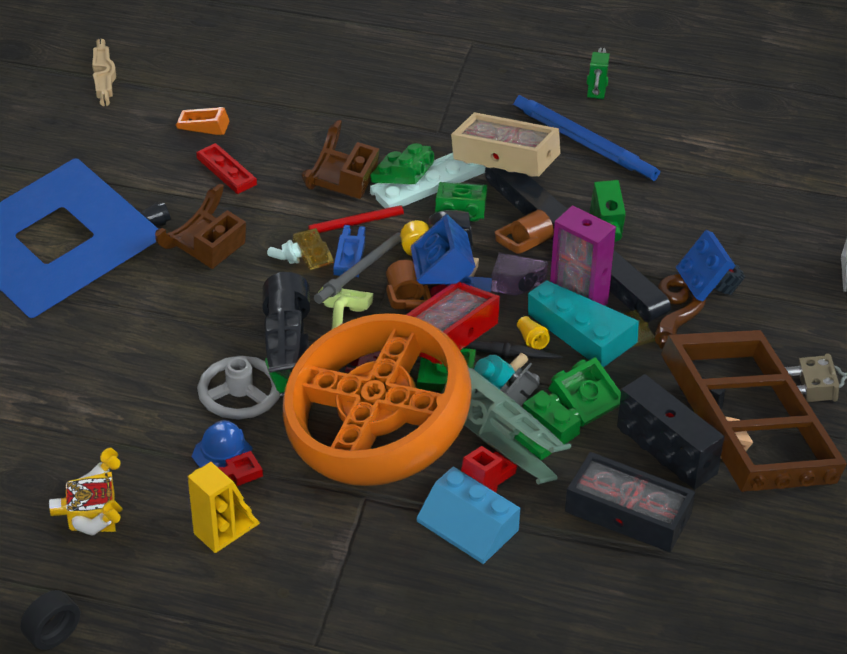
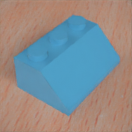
M453 466L435 482L417 516V522L484 564L519 531L520 507Z

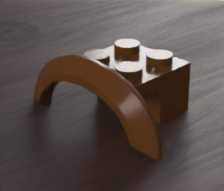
M338 120L329 127L323 149L312 170L307 169L302 172V179L310 190L320 186L361 199L371 181L370 174L377 167L379 148L357 142L350 155L335 151L342 121Z
M218 184L208 190L201 207L184 225L169 233H166L164 228H159L155 231V238L159 246L165 249L179 247L213 269L245 243L246 222L228 210L217 218L212 215L223 193L224 185Z

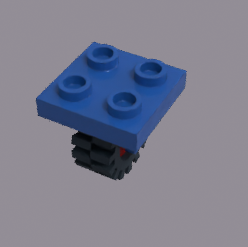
M708 230L704 231L676 266V269L694 297L700 301H704L714 288H717L718 291H722L724 294L728 293L731 295L745 278L744 272L740 270L738 265L734 264V261L729 257L714 233Z

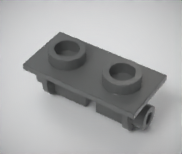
M529 363L524 370L518 368L509 379L512 385L508 386L505 384L500 389L520 406L527 400L526 397H529L540 385V377L528 371L532 363Z

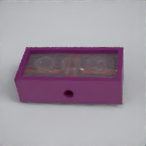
M572 205L554 224L550 282L606 306L609 299L616 226Z

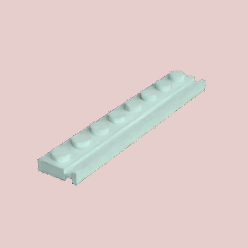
M453 153L434 160V163L416 185L376 183L370 186V194L375 195L376 200L384 208L399 205L403 207L437 193L439 182L461 183L485 173L486 167L484 165L469 164L455 160Z

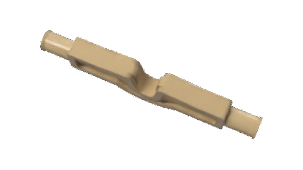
M100 39L96 41L97 47L93 48V79L96 96L100 98V104L105 106V101L106 106L110 104L109 97L113 96L112 83L116 79V69L114 62L110 60L109 47L105 46V40L101 39L100 44Z

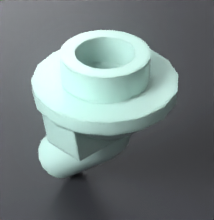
M292 240L282 244V250L270 247L267 251L268 256L280 260H288L290 264L299 263V257H302L298 243L293 244Z

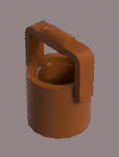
M536 210L495 231L496 241L517 254L523 253L551 239L554 235L553 224L548 215L542 210ZM512 233L514 241L506 236Z
M399 260L388 267L386 271L388 281L386 291L392 308L413 310L431 298L428 286L417 281L412 261Z

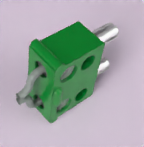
M602 48L598 52L592 53L590 72L587 75L586 82L588 85L587 98L604 99L606 87L608 86L610 53H606L605 48H603L602 53Z

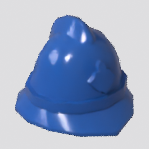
M221 420L205 431L202 441L196 444L191 457L200 468L209 462H212L216 467H226L225 460L248 451L252 452L253 448L246 441L242 429H239L237 425L230 421Z

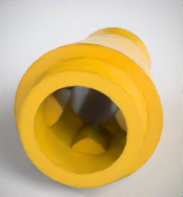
M528 316L521 317L518 320L517 327L529 348L541 350L548 345L550 336L547 328L531 320Z

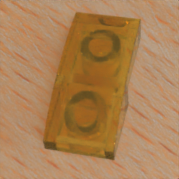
M317 228L293 234L294 243L297 242L301 249V258L310 270L334 264L326 242H322Z

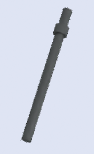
M395 233L338 278L331 279L324 284L323 289L314 295L315 302L321 304L327 298L337 295L345 284L400 243L401 233Z

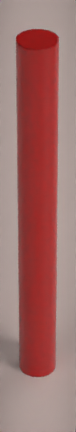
M402 205L308 225V231L310 235L344 228V225L353 226L403 215L404 210Z

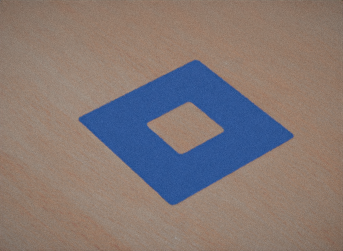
M72 159L0 202V290L29 318H34L156 242L155 231L158 228L79 159ZM64 207L85 225L94 236L53 262L44 264L16 238V234L58 208Z

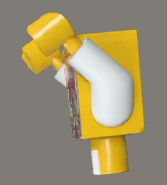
M112 448L105 449L100 456V460L103 463H98L89 473L79 479L68 481L66 483V498L49 500L50 515H67L69 529L91 536L99 531L115 532L116 523L121 518L118 512L122 511V507L115 501L112 472H109V468L116 470L120 467L121 463L117 458L118 453Z

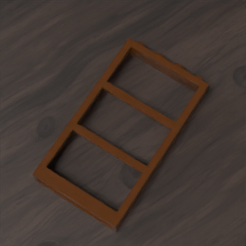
M761 330L674 334L668 336L661 356L694 412L724 435L721 458L741 492L838 483L847 465L846 461ZM753 357L764 375L702 379L691 360ZM771 386L790 417L727 421L709 390ZM797 427L818 460L754 465L735 432Z

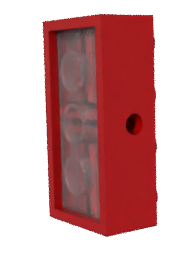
M458 282L457 284L449 285L406 315L422 319L438 327L453 340L459 350H462L498 324L500 296ZM422 352L419 354L420 357L428 359L432 363L442 364L439 360Z

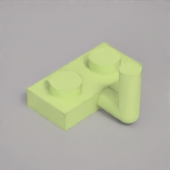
M342 288L337 295L323 301L322 303L326 307L333 308L332 329L343 323L344 307H349L350 310L356 312L364 311V309L367 310L373 302V293Z

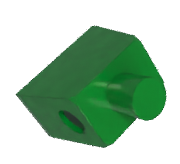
M619 180L594 182L590 214L616 226L614 242L622 238L625 221V208Z

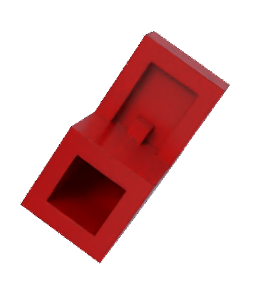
M480 446L463 458L461 471L492 491L497 492L498 485L516 473L517 465L497 452L492 453L483 446Z

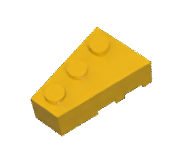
M212 462L196 469L188 476L194 534L214 553H217L260 524L251 513L250 507L244 502V498L234 482Z

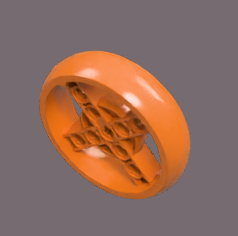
M385 313L364 316L348 321L321 336L304 352L294 366L287 381L283 397V420L288 439L294 450L307 465L334 481L351 485L373 486L405 479L434 463L458 437L467 419L471 403L472 388L469 368L463 354L453 340L438 327L422 319L402 314ZM381 351L376 361L362 364L348 374L337 372L360 357ZM420 352L436 358L446 367L448 380L444 393L441 394L416 388V384L409 373ZM313 402L337 407L338 414L344 422L331 447L319 443L308 432V416ZM405 423L419 426L407 436L393 443L371 449L377 436L389 434Z

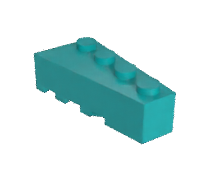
M547 280L528 293V315L588 360L596 357L603 367L638 343L639 321Z

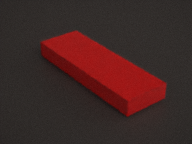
M216 143L196 152L197 159L236 194L257 185V178Z

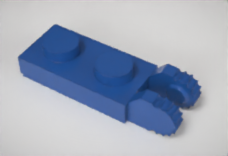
M344 225L343 233L339 238L334 263V275H342L362 259L366 232L364 226H359L357 236H351L350 225Z

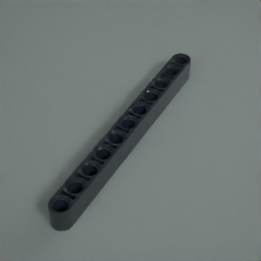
M494 167L485 168V176L490 185L525 216L536 210H542L548 215L554 228L555 221L568 210L527 174L507 172L504 169ZM614 250L609 291L646 323L670 312L671 305L668 297Z

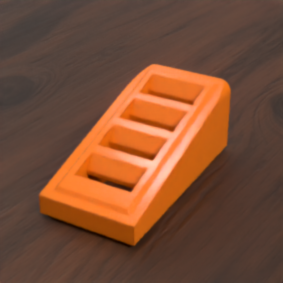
M223 107L183 110L176 123V127L182 130L224 135L229 124V118Z

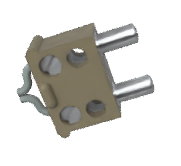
M830 354L799 358V366L785 367L790 376L799 375L801 385L797 387L804 394L807 402L837 401L839 388L843 387L844 381L847 379V373L834 366ZM836 371L839 375L843 376L840 380V384L838 382Z

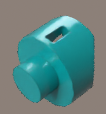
M489 355L480 359L474 368L476 372L498 389H501L515 373L512 365L497 355Z

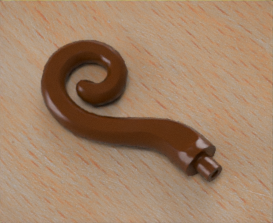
M680 274L666 276L660 281L658 289L668 297L670 304H682L688 300V290L690 291ZM672 287H683L679 293L669 291ZM692 294L693 299L688 305L665 316L659 322L655 332V342L659 345L660 349L663 350L669 335L676 334L680 326L699 314L706 303V299L700 301Z

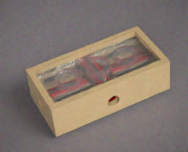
M474 112L451 134L453 158L455 160L469 164L484 165L487 168L504 169L507 172L523 173L531 177H539L560 155L559 128Z

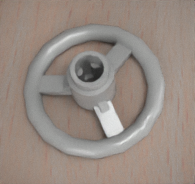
M242 355L224 358L213 363L201 375L197 386L199 400L208 411L222 418L237 420L253 418L268 411L279 400L280 393L277 391L272 380V388L268 396L253 385L252 367L264 372L270 378L266 363L257 357ZM225 370L226 382L208 390L210 380L217 373ZM227 394L236 397L247 395L258 404L252 407L235 409L224 407L214 400Z

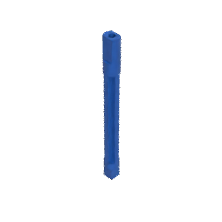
M518 95L513 105L524 111V114L548 127L559 128V133L630 171L634 170L653 181L658 178L660 170L641 160L639 156L534 100H528L521 95Z

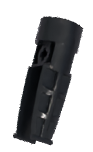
M280 272L270 276L263 285L262 305L263 312L266 315L264 327L269 373L290 370L292 372L300 357L308 349V333L304 334L303 319L307 317L310 311L309 284L299 274ZM284 392L280 393V397H284Z

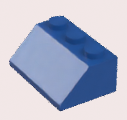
M448 214L442 217L410 246L416 278L420 284H457L461 279L469 277L476 267L467 232Z

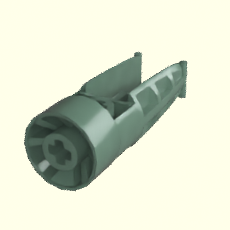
M469 368L472 393L470 408L464 426L497 450L502 456L536 477L537 484L557 480V475L514 437L522 432L551 453L570 449L571 444H563L533 415L528 413L473 368Z

